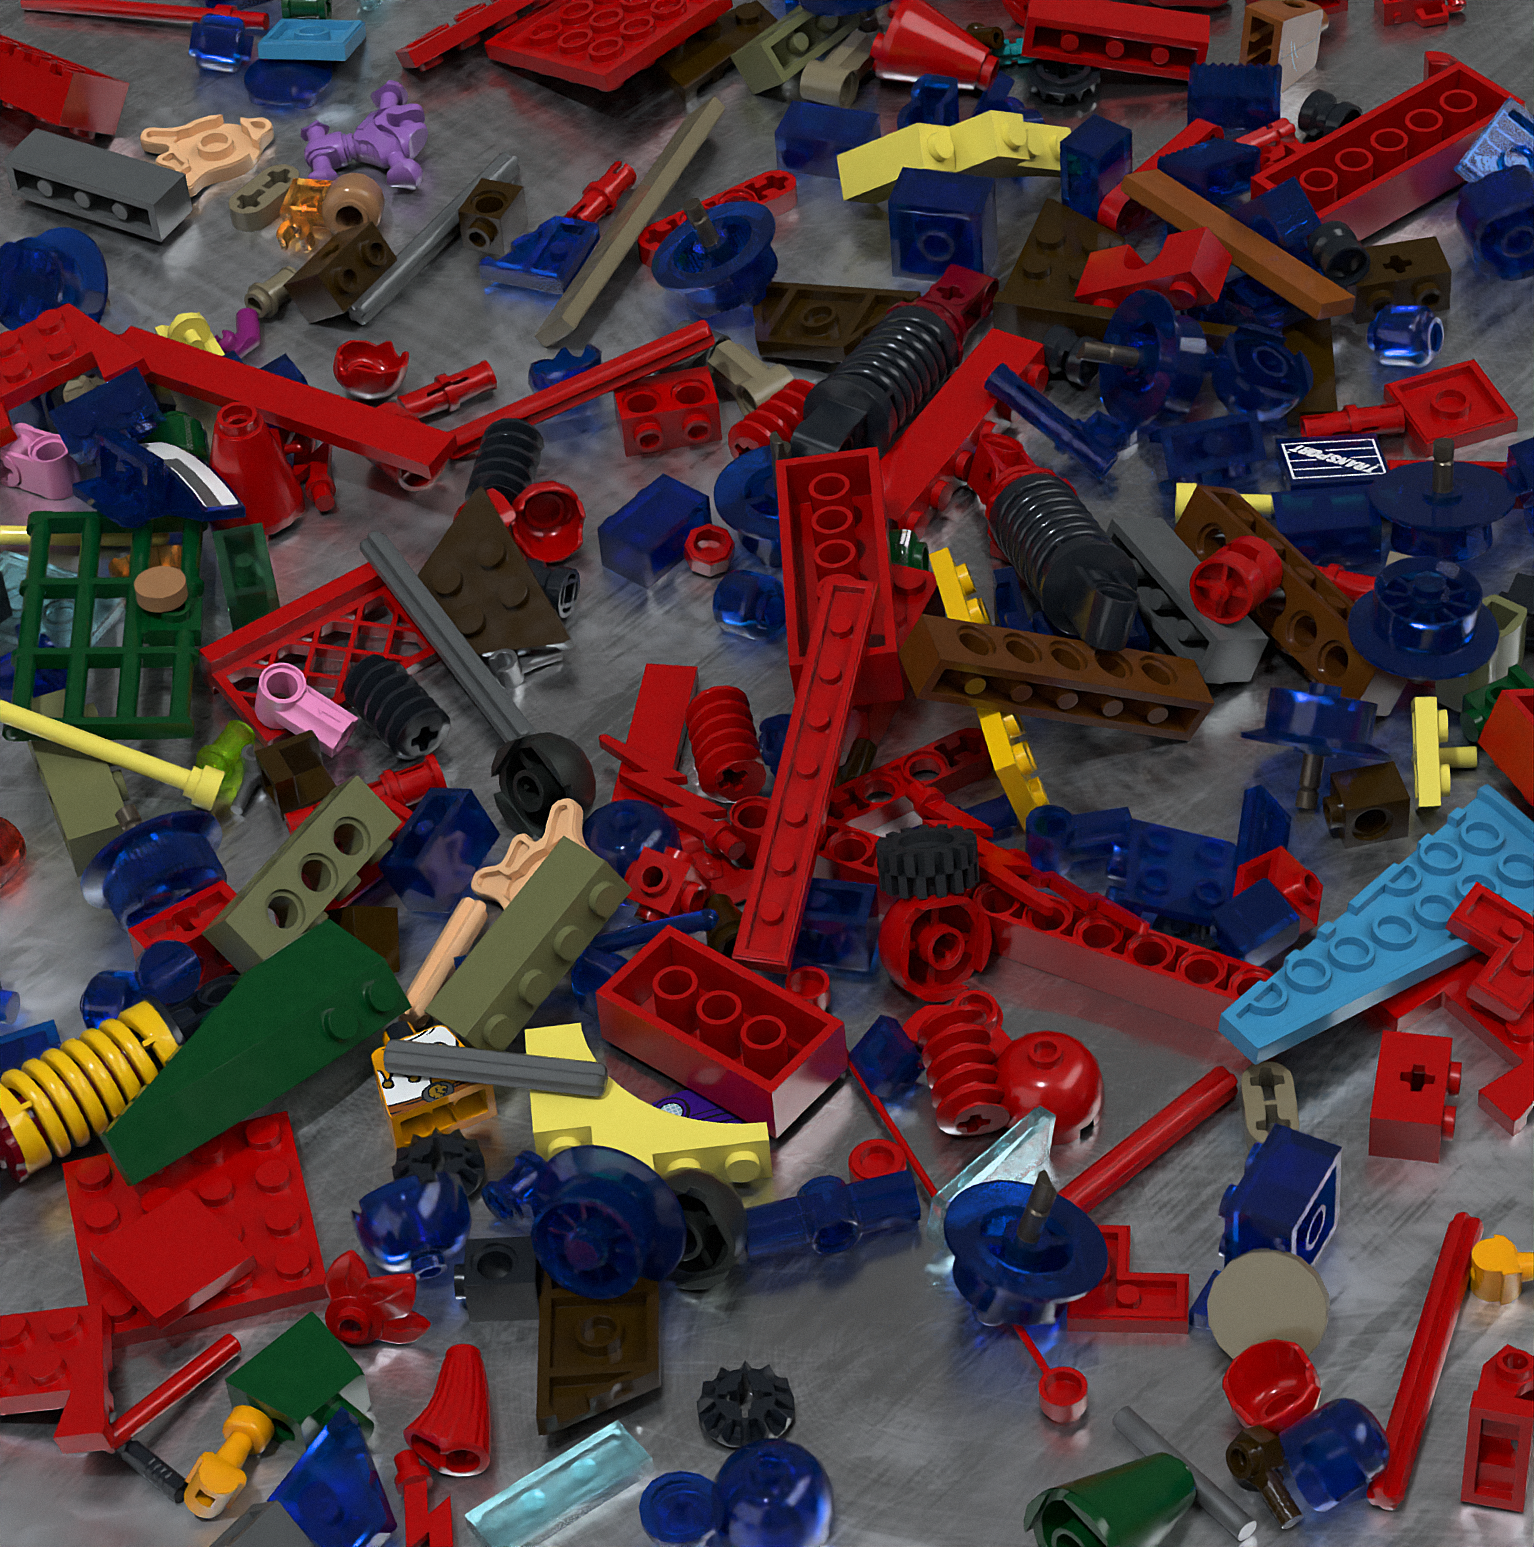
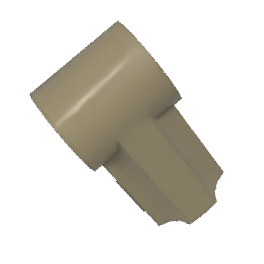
M853 31L848 37H844L823 62L813 59L809 61L801 75V97L809 101L847 110L857 95L859 81L873 66L874 59L869 58L873 43L868 35L863 32Z
M730 339L718 344L713 355L707 361L711 376L735 396L737 405L744 417L756 410L761 403L770 400L774 393L783 389L787 383L794 380L791 372L785 366L776 364L768 367L742 344H735Z

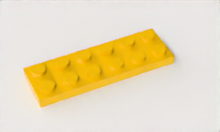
M948 547L928 554L947 617L993 626L982 597L978 599L971 598V594L976 593L977 590L966 563L957 566ZM976 708L995 772L1027 838L1030 839L1048 832L1042 810L1050 807V803L1039 776L1032 779L1030 775L1038 770V765L1028 740L1019 741V736L1027 733L1021 715Z

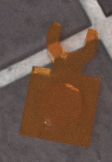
M293 178L279 211L283 223L278 227L276 237L282 250H287L291 240L299 237L304 252H309L314 247V227L327 228L322 217V203L333 181Z

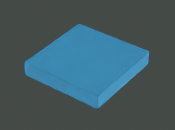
M280 19L259 41L258 56L259 59L346 61L366 38L365 22L363 20Z

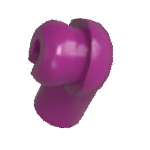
M243 308L236 313L237 332L235 334L230 330H223L222 339L218 335L215 336L219 346L229 359L239 361L261 343L259 314L252 308Z

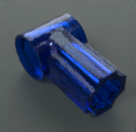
M1043 805L1030 811L1026 817L1025 852L1031 857L1032 866L1043 873L1054 871L1063 876L1070 871L1073 861L1135 852L1136 839L1133 819L1128 807L1072 815L1071 812L1063 807Z

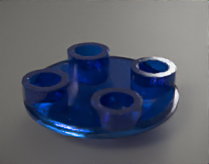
M257 59L247 69L244 76V84L248 91L249 100L254 105L291 104L296 109H308L316 105L318 102L317 95L329 85L333 76V69L329 60Z

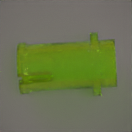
M230 721L211 745H205L198 751L195 766L204 769L205 765L224 771L226 773L223 781H228L236 771L235 765L242 758V748L248 744L255 745L256 735L254 731L242 721Z

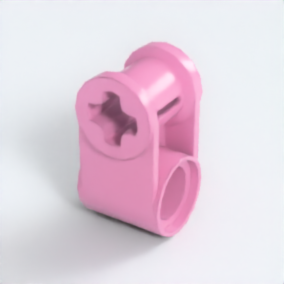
M26 423L15 424L14 428L19 439L0 448V483L8 487H16L36 493L52 500L64 499L76 493L82 485V479L69 438L64 435L36 429Z

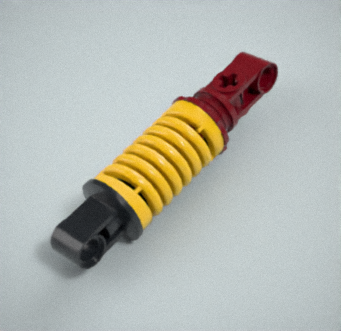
M239 975L217 977L207 982L199 990L166 1007L154 995L148 994L142 997L139 1003L120 1012L117 1020L113 1018L106 1019L100 1023L98 1030L90 1028L83 1031L79 1040L76 1038L68 1039L62 1042L60 1049L51 1048L44 1051L40 1060L32 1058L25 1061L21 1070L10 1069L4 1072L0 1079V1172L5 1171L15 1182L22 1183L29 1178V1175L51 1164L52 1155L50 1150L57 1157H65L71 1152L70 1141L77 1147H84L90 1142V1132L94 1136L99 1137L109 1126V1122H113L141 1088L154 1080L166 1066L164 1062L178 1046L184 1045L200 1027L199 1022L210 1009L217 1007L232 990L231 985L238 979Z

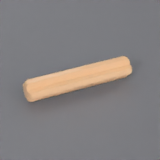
M465 897L459 902L406 991L405 995L412 1007L398 1017V1021H407L415 1029H420L426 1025L430 1016L424 1010L461 965L488 919V914L485 911L486 904L483 901H475L470 897Z

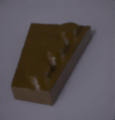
M758 0L741 4L735 9L719 16L714 24L701 28L688 37L682 46L673 48L657 58L654 65L650 68L687 104L697 96L696 89L706 81L714 84L725 76L724 68L733 62L730 57L733 53L778 20Z

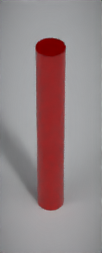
M225 1334L111 1423L110 1426L114 1431V1445L112 1449L104 1451L110 1454L114 1453L239 1355L242 1351L239 1341L233 1335Z

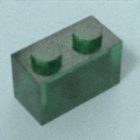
M262 522L212 532L232 631L234 632L280 608Z

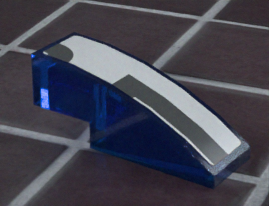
M164 441L121 445V484L148 490V510L203 522L246 517V507L233 489L211 466L195 454L180 446Z

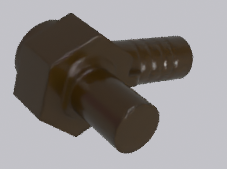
M1261 1425L1244 1429L1227 1447V1466L1236 1478L1245 1479L1253 1486L1256 1485L1281 1528H1290L1301 1521L1304 1516L1283 1484L1284 1477L1280 1470L1285 1466V1459L1301 1453V1440L1294 1432L1276 1436Z

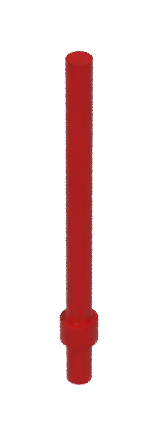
M20 0L23 10L213 26L216 31L234 32L237 28L266 31L270 23L268 13L240 11L233 5L217 4L215 8L123 0Z

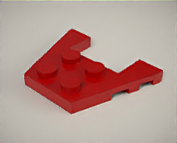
M70 303L57 309L47 310L40 314L37 319L13 331L1 333L0 448L19 439L8 413L9 410L99 366L109 389L113 392L151 372L142 354Z
M1481 954L1467 958L1368 1008L1391 1030L1401 1032L1440 1007H1444L1513 1067L1512 1070L1479 1090L1478 1106L1511 1136L1517 1135L1527 1123V1116L1534 1108V1001L1516 1026L1466 996L1472 982L1491 957Z
M103 1305L65 1307L0 1316V1415L64 1408L53 1436L62 1454L112 1449L114 1445V1431L109 1424V1413L114 1411L113 1395L108 1388V1373L113 1371L111 1318Z

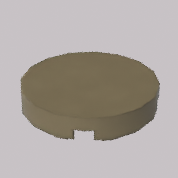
M1270 1248L1253 1249L1233 1258L1214 1279L1207 1299L1208 1323L1219 1347L1231 1358H1236L1251 1345L1271 1339L1295 1342L1309 1356L1323 1341L1329 1322V1293L1319 1273L1302 1257L1287 1251L1283 1253L1278 1250H1269Z

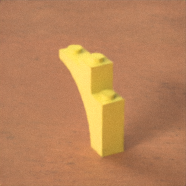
M995 110L987 111L950 127L915 123L837 155L843 200L877 204L926 189L970 181L1036 176L1065 178L1077 173L1075 146L1070 128L1024 122L1022 114Z
M581 1023L524 1029L526 1054L597 1062L587 1046L582 1033ZM609 1076L605 1093L600 1097L529 1089L533 1135L539 1170L571 1168L577 1165L595 1163L600 1208L626 1173L630 1171L640 1173L646 1180V1186L654 1179L671 1170L699 1168L715 1173L728 1183L748 1182L754 1179L773 1177L767 1122L745 1124L717 1123L675 1115L638 1099ZM632 1208L629 1209L626 1215L631 1214Z

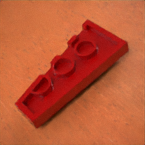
M491 0L492 3L486 6L485 2L479 3L458 13L453 18L456 24L450 27L448 23L439 25L399 49L395 54L403 68L418 67L420 72L426 71L444 60L442 53L456 46L457 50L460 51L470 47L481 40L479 32L491 25H493L495 30L503 28L518 19L516 11L527 5H530L531 9H535L551 0Z

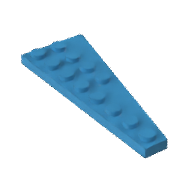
M1489 784L1480 787L1476 798L1465 808L1457 807L1448 815L1447 823L1433 836L1427 833L1417 842L1416 850L1399 865L1394 862L1349 901L1347 911L1333 923L1325 922L1317 930L1316 938L1301 951L1294 949L1286 956L1283 967L1266 982L1259 980L1222 1012L1218 1031L1254 1065H1257L1480 952L1477 948L1445 929L1449 917L1476 882L1534 917V822Z

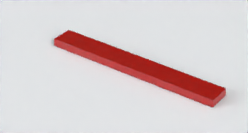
M130 326L119 337L140 352L150 368V373L138 379L220 407L233 402L250 403L263 416L266 423L430 479L458 448L456 435L134 326Z
M825 576L732 954L733 961L751 970L787 975L790 973L880 595L878 582Z

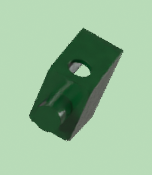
M312 1311L225 1379L232 1410L236 1406L247 1405L262 1411L274 1425L275 1433L272 1439L303 1457L314 1456L333 1439L338 1440L348 1450L355 1451L363 1447L373 1434L374 1422L364 1415L371 1406L365 1375L357 1362Z

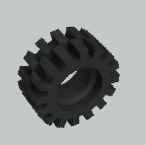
M938 824L936 828H929V825H919V829L902 828L900 829L901 833L892 831L887 833L886 837H880L877 840L876 852L879 884L881 891H886L887 895L895 896L899 894L900 898L909 899L913 895H917L918 899H927L928 895H936L937 898L947 897V892L959 894L964 892V888L971 889L976 886L975 883L980 881L977 837L971 829L963 830L962 826L957 825L948 828L947 824Z

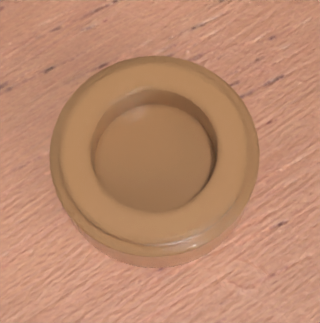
M157 566L149 568L140 573L134 582L138 605L150 612L162 613L172 611L181 606L188 597L186 577L182 571L174 567Z

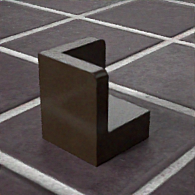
M313 730L305 731L255 751L262 789L282 821L285 820V813L317 804L332 789L337 787L323 765L319 741Z
M348 906L325 911L329 915V919L384 957L393 974L399 972L397 907Z

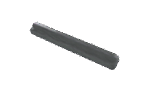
M392 1039L387 1042L383 1056L385 1070L392 1074L592 1097L603 1096L608 1083L607 1066L603 1063L398 1039Z

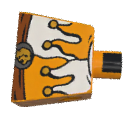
M398 1021L385 1029L382 1034V1042L385 1046L374 1050L371 1054V1060L379 1097L396 1152L397 1148L410 1145L413 1134L422 1138L431 1136L435 1126L442 1134H450L458 1128L462 1130L498 1115L493 1085L392 1074L385 1070L383 1061L384 1051L387 1042L392 1039L465 1047L447 1026L436 1025L416 1033L411 1023Z

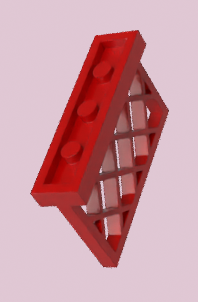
M369 562L199 649L203 682L214 695L219 692L264 747L293 737L295 734L286 728L270 730L258 720L255 711L252 709V707H255L257 693L238 691L234 684L247 677L259 678L265 668L278 663V661L291 654L307 656L304 671L300 670L306 679V684L336 689L334 697L330 700L345 710L352 707L345 700L343 692L345 679L350 672L352 662L359 663L362 659L372 654L381 655L388 661L400 662L408 674L413 675L442 659ZM383 606H386L393 614L391 625L364 621L366 615ZM335 631L351 633L348 647L320 644L322 638ZM359 635L387 638L383 653L356 649ZM395 639L417 642L423 649L410 657L392 654ZM316 657L343 661L340 676L312 672ZM273 696L278 699H287L285 697Z

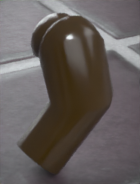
M974 22L970 23L965 29L966 32L991 50L1000 49L1004 44V33L999 27L984 28L982 23Z
M861 738L856 739L852 743L845 764L838 767L834 788L871 771L877 755V747L872 741Z

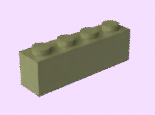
M65 689L33 698L32 711L49 718H62ZM94 702L85 705L84 717H99ZM52 741L27 742L77 877L138 859L115 816L116 812L124 806L123 802L130 800L121 770L111 772L110 767L116 765Z
M563 836L424 1011L439 1025L447 1026L464 1046L504 1052L632 891V888L604 859Z

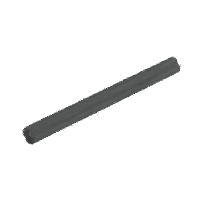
M507 152L500 153L396 255L398 260L348 309L350 320L352 322L357 321L361 325L368 324L461 232L458 210L480 179L485 178L510 183L521 170L518 165V157L515 155L510 156Z
M377 531L368 533L367 538L360 543L361 553L506 743L521 736L536 734L534 728L387 535L379 534Z

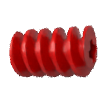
M804 379L790 381L783 389L774 393L770 400L761 403L756 410L747 414L743 420L731 427L728 433V445L731 455L738 467L748 477L759 482L770 477L771 471H773L770 434L776 431L782 441L790 443L796 427L804 420V402L815 384Z
M728 685L714 686L700 692L691 700L686 709L685 723L702 791L711 799L722 803H736L744 797L755 796L765 785L767 773L763 766L764 761L760 753V744L756 737L757 732L753 724V715L750 711V703L746 693L739 688Z
M953 1006L943 1009L925 1020L917 1032L919 1047L923 1050L921 1053L923 1064L927 1069L928 1086L932 1089L930 1094L932 1104L936 1108L937 1126L945 1133L961 1137L982 1136L995 1132L1004 1127L1010 1120L1008 1108L999 1104L1005 1095L1004 1090L999 1085L992 1084L999 1075V1069L993 1065L996 1061L995 1050L989 1046L991 1042L990 1030L983 1026L987 1022L986 1014L981 1009L972 1006Z

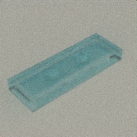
M1042 1106L1035 1107L931 1199L926 1240L944 1250L1041 1164L1050 1154L1056 1115Z
M616 1420L466 1513L467 1528L483 1547H535L654 1472L653 1460L624 1426Z

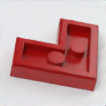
M1476 882L1449 917L1445 929L1491 957L1472 982L1466 996L1516 1026L1534 1001V917Z
M1071 1224L1067 1331L1188 1334L1189 1274L1130 1272L1131 1225Z

